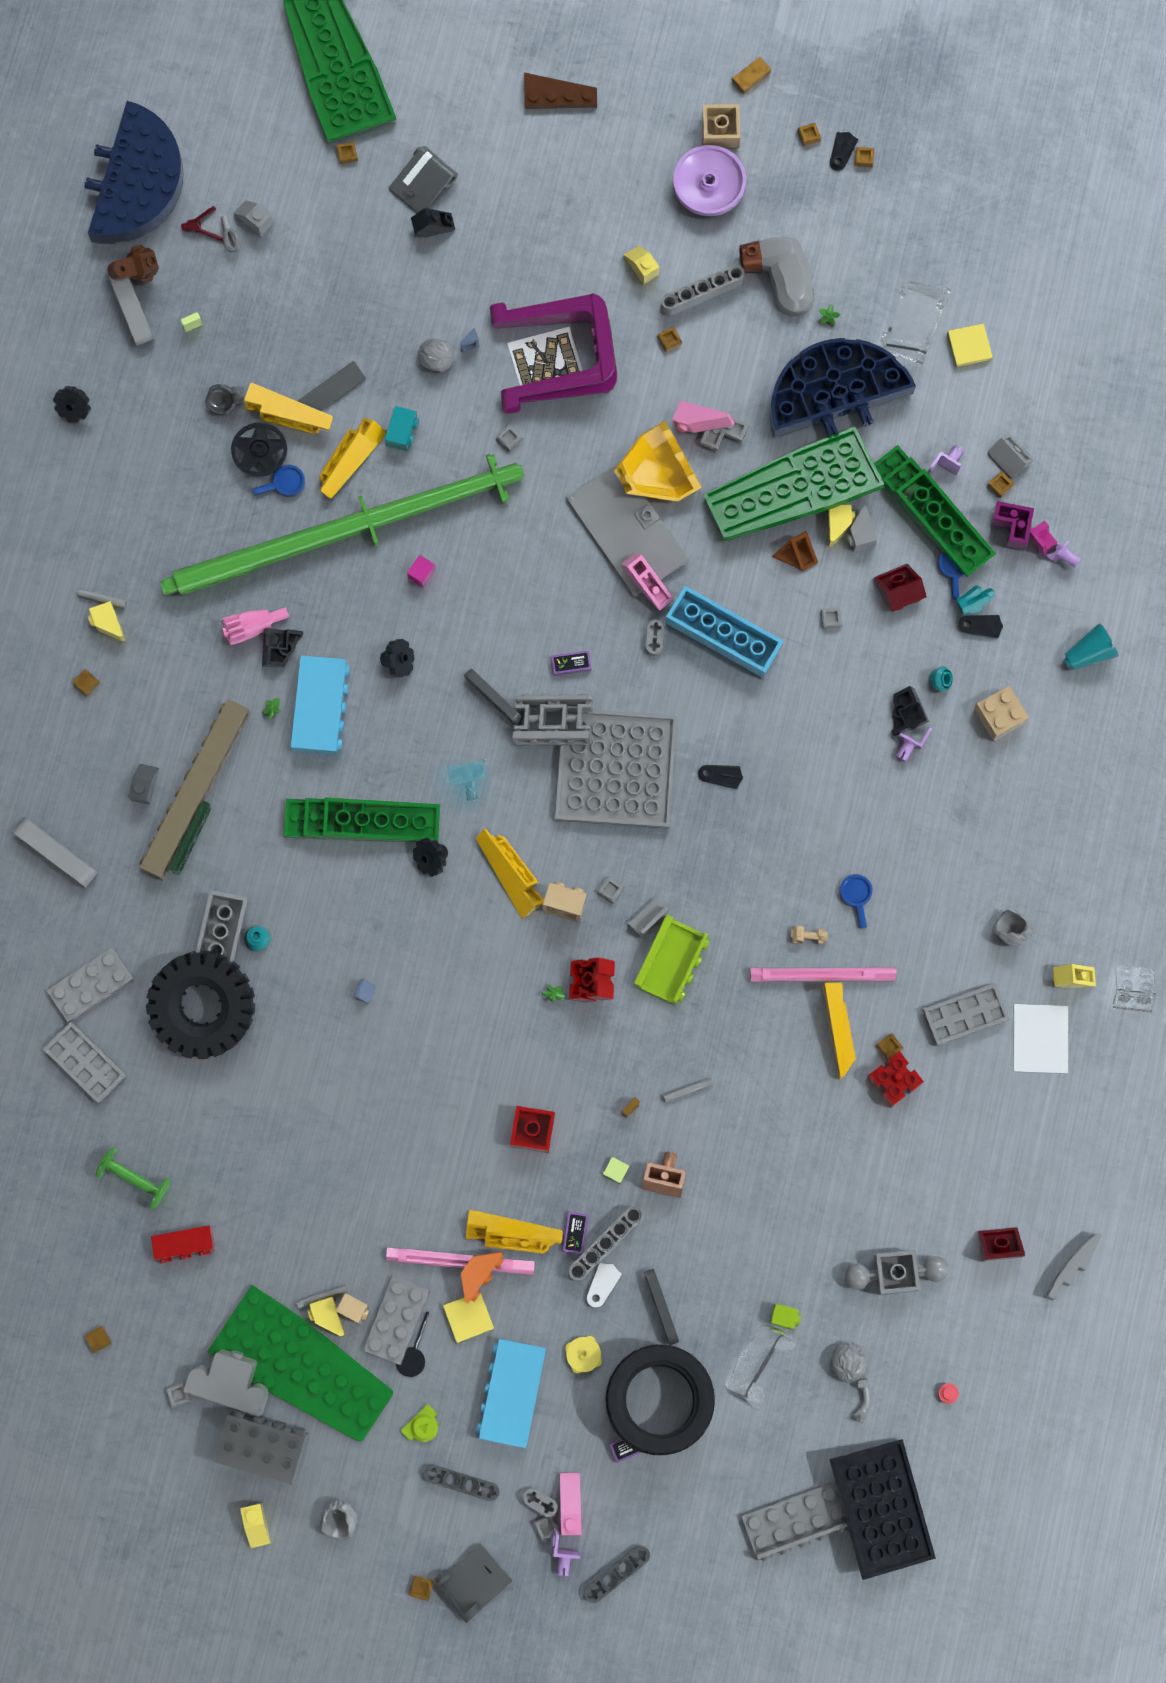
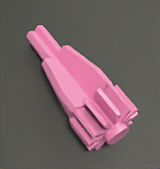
M286 607L269 613L267 609L234 614L222 618L221 632L223 637L227 638L229 644L234 645L264 632L265 628H271L272 623L287 619L289 614Z

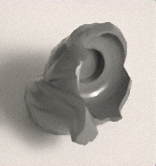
M216 384L209 388L205 403L211 412L228 415L235 408L236 404L243 402L244 394L238 387Z

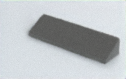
M352 361L298 400V402L323 411L366 378L357 364Z

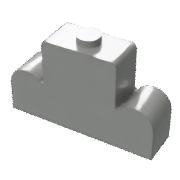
M224 1349L215 1354L211 1369L206 1365H199L193 1369L188 1375L184 1388L186 1393L258 1417L264 1412L269 1393L265 1385L260 1383L251 1384L257 1366L256 1360L243 1356L242 1352H230Z

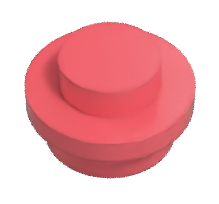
M948 1383L940 1387L938 1395L942 1402L951 1404L958 1399L959 1392L956 1386Z

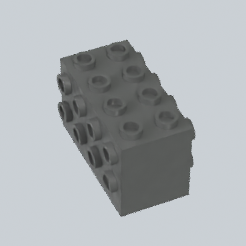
M236 1410L227 1415L214 1462L292 1485L297 1479L310 1433L305 1432L306 1429L299 1426L289 1428L286 1427L287 1423L277 1420L269 1422L267 1417L261 1415L259 1417H251L246 1412Z

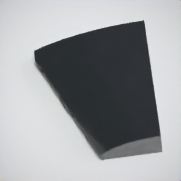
M265 628L262 666L285 667L290 654L296 648L298 640L303 636V631Z
M908 686L893 694V703L895 705L892 714L894 718L893 736L910 731L929 722L915 688Z

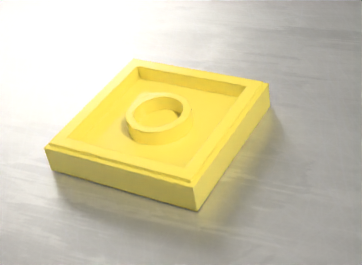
M984 324L947 332L956 367L992 360L993 356Z
M481 1293L475 1302L471 1300L469 1304L465 1302V1298H461L443 1305L457 1343L494 1329Z

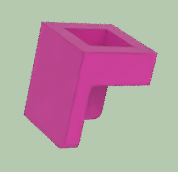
M1045 520L1030 530L1029 539L1043 555L1057 546V541L1050 534L1049 525Z
M419 555L407 572L408 579L424 588L436 571L435 564Z

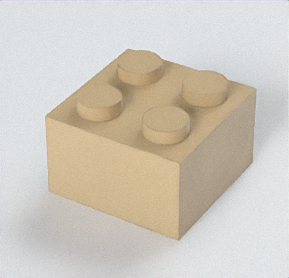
M739 104L703 105V146L714 145L723 148H739L741 139Z
M1010 685L977 703L974 708L993 741L1022 726L1029 719Z
M560 882L549 883L543 903V912L580 923L587 900V893H584L583 889L573 887V889L566 888V885Z

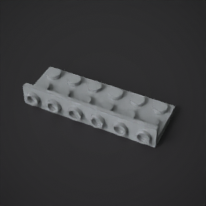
M836 1482L741 1516L757 1560L761 1559L762 1562L772 1559V1554L780 1552L782 1555L791 1552V1547L799 1545L801 1548L810 1545V1540L818 1538L820 1541L829 1538V1533L837 1531V1534L848 1531Z

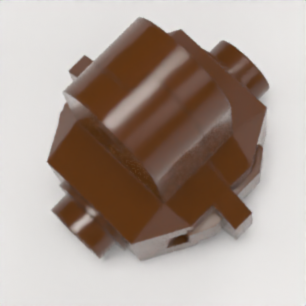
M137 245L131 248L126 258L110 263L107 271L113 280L131 277L134 280L146 283L153 280L159 266L153 250L145 248L143 245Z

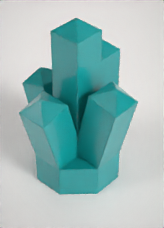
M975 585L964 595L956 598L957 605L963 616L982 612L983 605L990 602V598L995 596V591L991 588L982 591L980 586Z

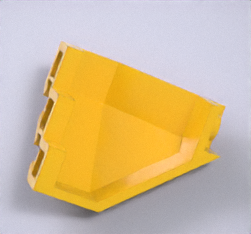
M666 421L641 434L614 470L626 494L678 502L702 488Z

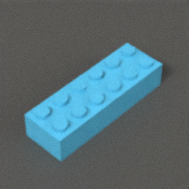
M684 586L667 614L665 621L667 625L761 678L765 677L784 642L687 586Z

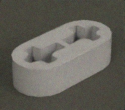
M657 619L650 621L647 626L646 652L650 656L660 655L663 649L664 624ZM654 625H658V628L661 629L657 631V636H653L654 631L650 629ZM653 640H657L656 646L659 647L656 648V651H652V648L649 647L652 646Z
M534 1488L524 1492L523 1500L528 1508L547 1519L557 1516L559 1508L553 1499ZM534 1494H536L535 1497L540 1502L536 1503L535 1501H532L531 1503H529L530 1500L528 1496H533ZM545 1504L549 1507L552 1504L554 1511L546 1513V1509L542 1505Z

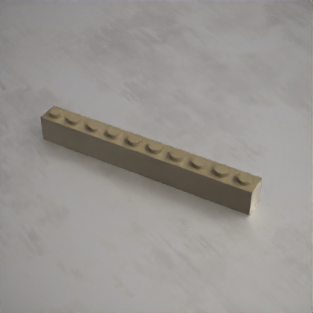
M229 699L221 705L218 719L212 722L209 736H205L201 744L202 749L200 753H196L192 763L194 765L191 770H187L185 773L183 786L178 787L174 803H170L168 806L165 820H161L157 828L158 833L156 837H152L149 842V851L140 860L139 864L143 872L162 881L250 715L248 708Z

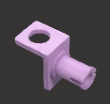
M954 445L948 455L940 452L930 466L928 474L930 475L936 465L939 464L957 475L962 466L957 460L963 454V449L960 447L957 451L959 446Z
M1068 540L1063 546L1057 542L1054 553L1049 554L1046 552L1044 554L1046 558L1054 563L1058 559H1062L1073 568L1081 560V558L1068 550Z
M932 728L928 729L921 743L900 733L899 737L903 739L904 743L896 756L901 758L905 752L902 760L907 762L914 747L922 748Z
M554 1528L551 1552L553 1557H559L556 1574L563 1576L564 1573V1576H569L570 1559H580V1553L577 1549L558 1548L559 1532L557 1528Z

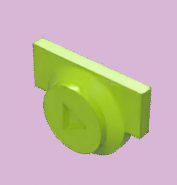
M427 1404L401 1432L410 1441L413 1438L420 1442L431 1441L438 1432V1423L435 1419L438 1414Z

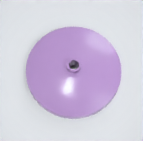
M704 145L693 148L680 158L675 167L673 175L674 192L680 203L693 213L702 216L724 214L733 209L744 195L746 172L743 164L735 154L723 147Z

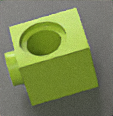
M775 1304L770 1324L794 1330L795 1326H799L801 1315L798 1314L799 1309Z

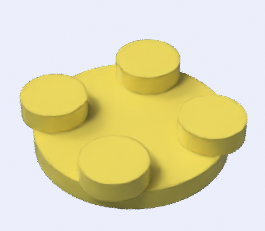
M593 1336L579 1337L565 1346L567 1361L572 1371L576 1374L589 1372L602 1364L601 1350Z

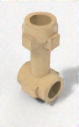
M793 926V930H791V939L795 944L804 943V939L818 940V944L827 942L828 931H824V929H819L818 932L804 931L803 926Z

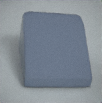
M475 328L460 342L461 351L464 352L479 347V338Z
M363 978L360 979L355 992V998L359 1001L370 1003L376 988L375 985Z

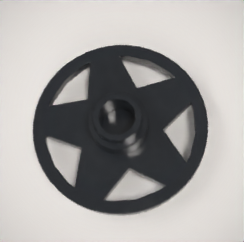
M262 422L252 423L237 432L232 441L231 454L234 463L242 472L255 477H263L276 472L283 465L287 456V443L281 431L273 425ZM255 428L252 438L240 437L246 431ZM266 428L275 432L280 439H268ZM236 447L245 453L241 463H239L236 457ZM283 449L281 459L275 464L273 454ZM259 463L267 471L256 472L250 469Z

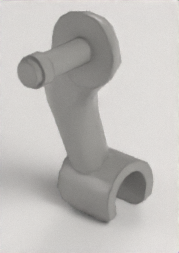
M865 1376L857 1380L858 1389H862L863 1402L854 1414V1418L860 1423H863L866 1419L871 1405L869 1383Z

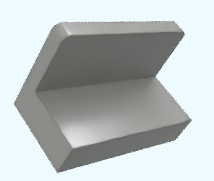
M1010 434L1001 437L988 451V454L1010 478H1014L1023 468L1029 466L1034 461Z
M655 898L628 925L643 938L669 913L670 908L668 906L665 907Z

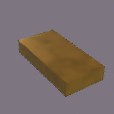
M758 57L732 77V81L745 93L771 73L772 69L761 57Z

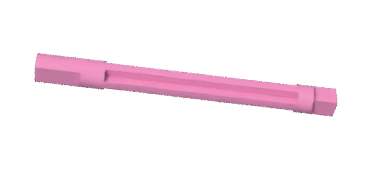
M896 967L751 968L750 979L751 982L896 981Z
M387 1248L386 1261L465 1268L473 1255ZM503 1258L504 1261L498 1269L494 1267L492 1270L495 1272L534 1275L535 1261Z

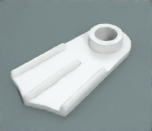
M599 1264L587 1295V1302L590 1306L594 1308L602 1306L622 1274L616 1269L614 1264ZM594 1295L599 1296L600 1300L598 1302L592 1300Z

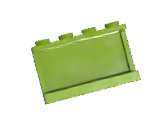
M667 914L634 982V987L676 1006L678 1001L682 1002L686 994L683 989L686 984L690 985L694 974H691L694 967L698 968L702 957L699 955L702 949L706 951L710 940L707 939L708 933H701L673 920L674 917Z

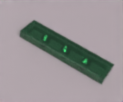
M204 800L171 867L172 873L178 876L181 874L211 812L212 807L210 803Z

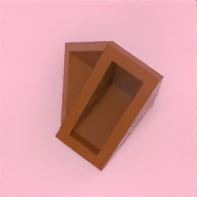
M806 531L788 540L771 556L801 571L818 563Z

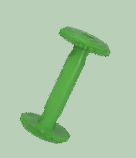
M111 1148L97 1168V1178H102L108 1170L112 1171L118 1177L144 1192L152 1194L154 1198L150 1208L156 1209L171 1186L170 1179L166 1178L161 1186L154 1185L153 1182L127 1167L114 1162L117 1148Z

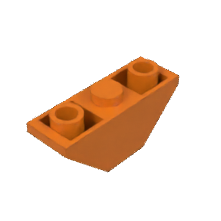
M502 1251L473 1255L462 1270L461 1279L466 1303L469 1304L471 1300L475 1302L481 1293L479 1291L481 1285H487L493 1277L490 1274L494 1267L498 1269L504 1261L502 1258L504 1253Z

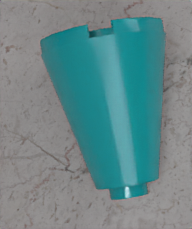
M1099 623L1065 653L1066 657L1063 660L1068 669L1072 667L1073 670L1116 658L1119 655L1116 648L1112 647V640L1107 631Z

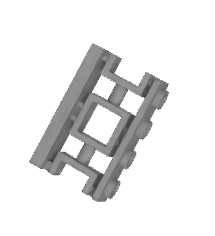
M563 693L559 694V696H551L550 694H541L540 696L522 694L521 696H516L517 712H525L524 726H514L513 739L516 745H591V726L582 725L583 712H593V699L590 695L584 693L578 695ZM568 706H578L577 715H568ZM530 707H540V715H530ZM562 712V725H545V713ZM567 722H577V731H567ZM530 723H539V731H529Z

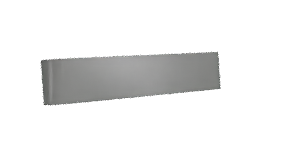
M109 265L104 266L105 269H106L107 274H108L107 269H108V266H109ZM108 275L136 346L154 340L130 279L113 280Z
M732 265L665 294L661 299V312L666 316H671L739 287L743 283L744 269L740 265ZM738 274L740 277L734 278L731 275ZM721 281L723 284L717 285L715 282ZM704 288V289H706L707 291H706V292H700L698 289ZM687 295L690 299L685 300L682 296ZM670 302L673 306L667 307L665 303Z
M25 817L13 830L12 833L84 888L97 875L93 868Z
M631 1206L626 1209L570 1266L569 1276L573 1281H582L640 1223L642 1219L640 1208ZM636 1211L639 1214L638 1220L631 1221L628 1218V1213ZM616 1225L624 1226V1234L617 1235L614 1232V1227ZM602 1239L610 1240L611 1247L608 1249L601 1248L600 1241ZM588 1253L596 1254L597 1261L595 1263L587 1262L586 1256ZM573 1268H582L583 1275L578 1278L573 1276Z

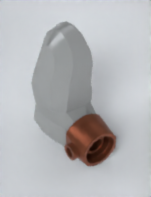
M774 237L739 246L740 262L744 272H762V270L769 272L774 289V303L778 311L787 316H800L812 308L814 292L810 265L798 239Z

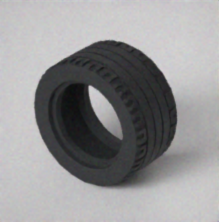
M656 1344L642 1347L630 1353L617 1365L607 1385L605 1403L610 1424L621 1440L639 1452L660 1456L681 1452L700 1439L711 1422L714 1412L715 1395L710 1376L696 1357L675 1346ZM654 1366L671 1368L680 1373L691 1388L693 1395L691 1414L684 1425L672 1433L663 1435L649 1433L641 1429L632 1420L626 1404L628 1387L632 1379L644 1369Z

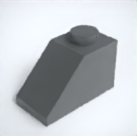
M139 764L132 778L128 794L131 801L150 805L159 770L158 767Z

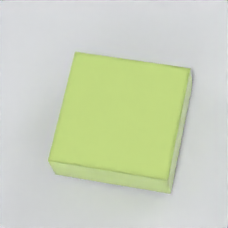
M197 312L181 319L185 332L202 325L201 318Z
M612 1157L603 1175L621 1184L629 1165Z

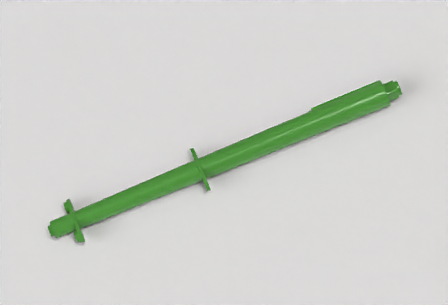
M487 454L486 458L490 468L488 472L370 509L366 508L363 497L359 496L362 508L360 512L172 571L174 576L163 579V581H160L165 596L180 592L181 596L252 573L253 569L366 531H370L374 545L377 546L379 544L374 531L375 528L494 487L497 488L502 504H505L509 500L507 490H503L502 487L521 481L522 476H524L523 468L521 465L518 466L517 463L495 469L497 461L494 454Z

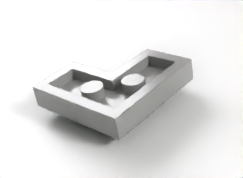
M732 417L735 422L733 426L705 431L700 444L717 451L724 436L742 443L749 424Z

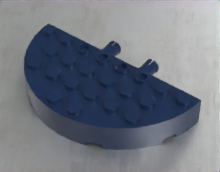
M127 101L114 146L112 148L99 144L95 146V156L109 159L104 179L100 181L87 177L84 185L85 189L100 192L88 231L90 240L93 243L115 244V242L121 241L129 242L150 233L162 224L164 218L173 211L182 191L184 177L182 158L171 130L160 117L149 109L137 103Z
M845 338L818 342L805 348L791 359L783 368L776 381L770 405V425L773 437L776 438L823 423L827 437H830L832 434H839L833 419L858 412L862 426L866 427L867 423L869 426L874 421L868 408L912 395L916 385L905 366H902L894 355L876 344L860 339L849 340Z

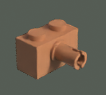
M665 1152L662 1165L648 1162L643 1179V1189L681 1198L686 1171L674 1168L677 1154L672 1152L671 1159L669 1160L670 1152Z

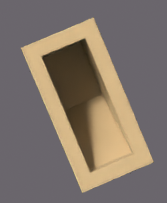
M346 1293L336 1310L339 1314L359 1324L361 1320L365 1322L370 1313L367 1310L369 1307L367 1304Z

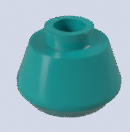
M941 666L930 673L928 680L933 688L940 692H946L952 686L953 675L948 667Z
M261 925L250 927L244 936L246 946L253 951L264 950L271 940L268 929Z

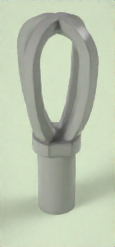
M224 215L221 217L224 228V247L229 252L236 251L239 240L230 226L228 216ZM228 233L231 236L234 247L229 243Z

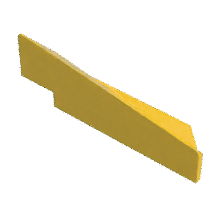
M250 383L244 399L245 410L260 412L261 421L311 434H318L320 429L329 431L333 421V416L254 383Z
M363 418L357 431L349 429L319 475V479L323 483L320 491L328 498H332L386 436L387 431L374 420Z
M483 829L476 837V840L520 917L524 918L544 903V899L533 888L538 884V881L505 837L501 835L492 836L488 829Z
M824 983L825 1007L839 1079H842L856 1060L846 1004L843 1002L842 983Z
M469 1210L465 1239H485V1247L543 1254L549 1251V1247L555 1243H562L563 1231L485 1212Z

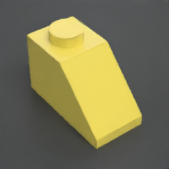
M639 245L623 255L643 285L659 276V265L650 252Z
M840 505L827 510L829 547H833L851 528L852 522L855 521V511H852L851 505Z
M111 601L89 609L91 615L88 618L91 626H95L99 632L122 642L125 641Z
M1076 964L1053 967L1054 986L1062 988L1096 987L1095 967Z
M333 1297L310 1304L311 1309L308 1310L311 1321H315V1324L340 1337L345 1336L339 1313L336 1312L337 1307Z
M263 1504L240 1508L250 1548L271 1544Z

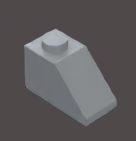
M246 200L234 212L235 216L259 236H262L273 225L271 214L257 203Z
M867 506L862 507L850 528L849 535H847L848 544L853 547L854 551L876 546L877 537Z

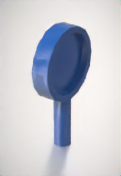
M284 465L275 472L272 483L253 488L255 496L276 489L282 496L295 497L304 489L305 476L297 466Z
M942 552L938 560V568L943 576L951 579L952 599L956 600L959 597V579L965 575Z
M853 874L843 880L840 886V896L846 905L856 907L859 927L866 928L867 923L863 906L872 896V885L865 876Z

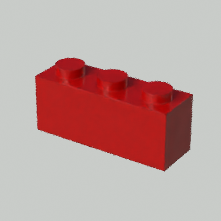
M210 1225L151 1236L154 1260L160 1261V1264L172 1262L171 1258L179 1257L180 1260L190 1259L192 1254L199 1253V1256L211 1255V1251L215 1250L213 1231Z

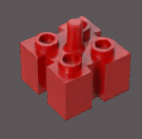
M600 957L590 958L588 961H571L570 976L574 978L573 984H570L569 999L585 1003L595 1002L596 999L601 1001L614 999V984L611 981V977L615 974V961Z
M900 1051L886 1061L887 1067L885 1069L881 1065L867 1076V1079L876 1090L881 1087L884 1091L882 1098L890 1108L905 1097L904 1091L910 1094L924 1082L915 1070L910 1072L906 1066L909 1062Z

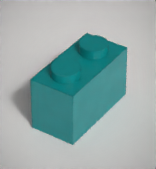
M399 406L394 407L385 436L386 446L407 452L408 447L412 446L414 441L413 430L417 429L419 425L417 411Z

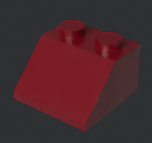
M908 563L874 577V581L885 604L892 612L901 610L912 603H918L927 597L922 578Z

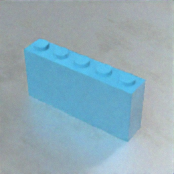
M301 655L291 739L292 752L338 756V750H342L343 740L340 739V732H344L342 713H346L344 695H348V684L345 683L346 677L350 676V666L347 665L346 659Z
M499 1339L498 1343H494L492 1354L496 1355L495 1362L490 1363L488 1372L492 1377L490 1383L486 1382L484 1394L488 1395L486 1403L482 1402L480 1414L484 1416L482 1423L478 1422L476 1434H479V1439L521 1448L527 1447L546 1348Z

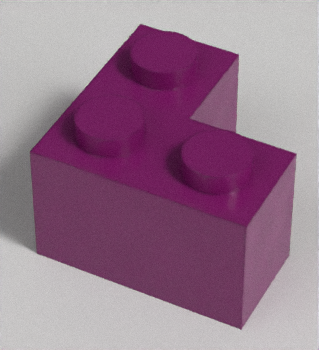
M997 501L993 510L991 526L1009 529L1006 547L1025 550L1029 540L1034 508Z

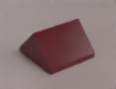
M1017 1227L978 1231L982 1262L1017 1259L1025 1256Z

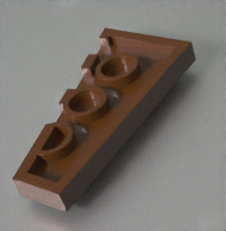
M524 73L525 109L597 108L596 87Z

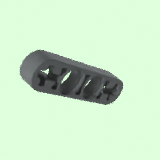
M473 669L464 674L465 679L513 725L516 726L523 719Z
M655 1270L645 1271L644 1274L669 1345L679 1343Z
M430 1465L424 1471V1477L429 1483L487 1501H493L499 1496V1487L492 1482L437 1465ZM435 1468L436 1473L442 1475V1470L446 1471L443 1477V1484L439 1483L441 1478L434 1477L431 1480L427 1472ZM455 1474L458 1477V1482L455 1486L447 1484L446 1478L448 1475ZM474 1480L477 1483V1489L474 1492L467 1491L465 1487L467 1481ZM480 1482L485 1483L483 1488L489 1489L490 1486H493L496 1495H492L489 1498L487 1497L488 1494L483 1491L481 1492L482 1495H478Z
M644 1546L634 1548L586 1587L584 1591L586 1600L590 1603H597L649 1561V1550ZM637 1550L641 1552L645 1550L646 1554L644 1556L646 1559L644 1561L641 1559L637 1560L635 1563L638 1566L634 1568L633 1563L628 1557L632 1556L634 1559L637 1556ZM623 1562H628L631 1566V1570L627 1574H622L619 1570V1566ZM606 1575H612L615 1578L613 1586L607 1587L604 1585L603 1579ZM600 1581L601 1586L607 1591L602 1593V1590L597 1593V1599L589 1598L588 1595L590 1593L588 1590L590 1588L593 1590L597 1589L599 1586L596 1583Z

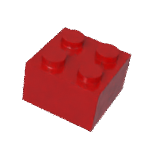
M516 1106L510 1147L549 1153L555 1112Z

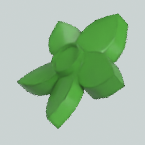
M832 304L827 310L824 308L819 309L820 314L823 316L820 323L823 324L828 321L834 326V318L839 317L841 314L833 312L834 307Z
M280 699L267 700V708L261 713L268 714V718L271 719L274 712L279 713L281 711L278 707Z
M548 984V991L542 992L543 996H550L551 1002H554L556 999H565V995L562 993V986H557L554 989Z

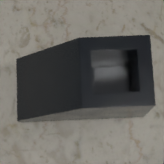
M424 208L411 217L415 235L430 237L456 230L452 214L449 212Z

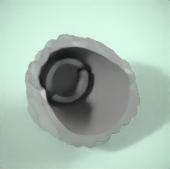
M428 338L417 351L419 363L433 372L445 371L454 362V352L451 345L441 339Z
M1008 909L1000 915L993 931L1006 944L1019 946L1025 944L1030 939L1033 927L1025 915Z
M841 1343L834 1351L831 1360L832 1371L835 1376L846 1383L855 1382L863 1377L868 1366V1353L866 1349L855 1343Z
M335 1500L329 1503L322 1513L321 1532L334 1539L346 1540L351 1538L357 1523L355 1509L344 1500Z

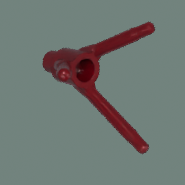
M214 206L198 217L181 224L183 231L195 230V232L223 241V237L201 228V220L216 210Z

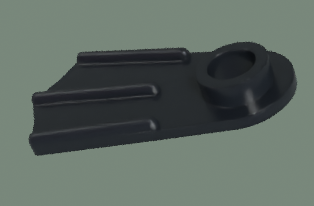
M837 132L830 158V167L835 171L845 168L858 142V138L854 137L850 132ZM840 160L841 164H836L835 161Z
M999 615L963 616L959 620L960 629L966 633L998 638L1003 629ZM964 622H969L970 627H965Z
M703 765L698 771V777L701 781L732 789H738L739 784L743 780L740 766ZM705 770L710 771V775L705 776L703 772Z

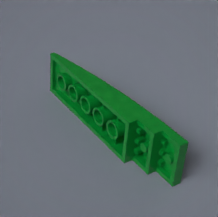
M899 445L895 446L874 463L884 482L885 489L966 577L970 576L996 555L925 469L922 470L912 457L909 458Z
M325 797V799L286 798L284 837L379 842H417L428 837L430 840L435 839L438 842L440 804Z

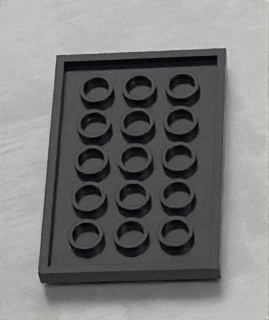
M903 1439L829 1459L862 1580L936 1559Z

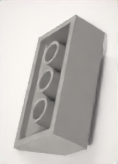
M209 891L196 953L211 951L214 955L219 953L226 956L229 962L234 961L248 901L247 897Z

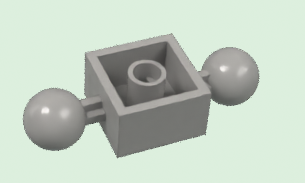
M916 1250L881 1253L874 1255L875 1269L868 1270L861 1264H853L848 1267L845 1272V1281L853 1289H863L870 1281H877L878 1295L917 1292L920 1290L919 1277L926 1276L931 1281L939 1282L946 1278L949 1267L947 1262L938 1256L930 1257L924 1264L917 1265ZM895 1268L901 1271V1275L898 1278L892 1273Z

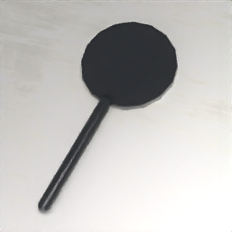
M429 1312L425 1313L414 1347L407 1348L401 1365L396 1364L398 1371L406 1377L419 1375L425 1367V1357L417 1348L427 1323Z

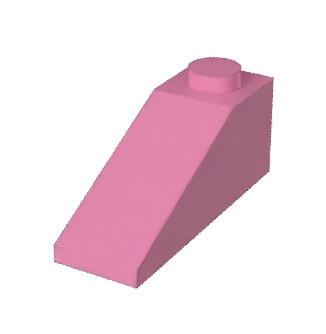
M680 401L672 418L676 429L683 433H686V431L696 433L729 427L735 423L729 413Z
M634 553L620 565L633 583L659 611L674 599L641 554Z
M560 1473L561 1535H582L580 1473Z

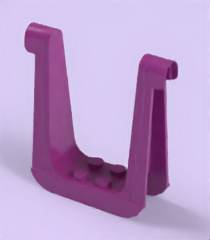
M591 293L589 295L507 310L506 304L503 302L490 306L492 327L496 329L587 322L593 325L591 329L597 364L593 368L503 389L501 391V399L504 413L519 412L521 410L520 403L609 393L617 383V367L611 325L606 303L599 295Z

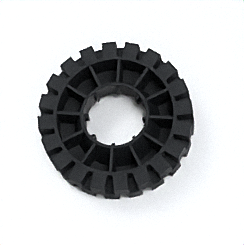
M193 951L171 960L156 974L147 994L149 1000L148 1004H146V1013L150 1015L148 1022L151 1029H155L158 1033L156 1035L157 1039L161 1043L165 1042L168 1044L167 1049L174 1053L178 1051L182 1053L183 1057L190 1059L193 1056L198 1057V1059H208L210 1056L217 1057L232 1049L250 1028L253 1021L252 1016L255 1013V1003H253V998L255 997L254 990L248 984L250 980L246 973L242 974L239 970L240 966L234 961L229 962L226 956L219 953L214 955L211 951H201L199 953ZM201 984L209 986L210 990L214 989L220 997L219 1002H221V1012L216 1015L218 1017L217 1020L209 1024L208 1022L198 1024L185 1015L183 1011L185 1008L182 1007V997L187 994L185 991L190 986L195 985V987H198Z

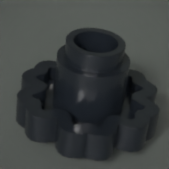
M65 386L64 389H59L53 398V402L56 404L54 407L55 411L60 417H66L68 422L78 423L81 419H86L91 410V407L88 405L90 399L84 391L77 389L75 386Z
M396 639L395 641H390L386 646V650L381 653L380 662L382 666L390 668V675L396 678L407 676L413 670L414 651L412 648H409L408 641Z
M428 837L417 841L416 848L413 849V859L417 862V868L422 874H429L430 877H433L443 872V867L446 866V858L448 857L447 848L443 844H439L435 839L430 840Z

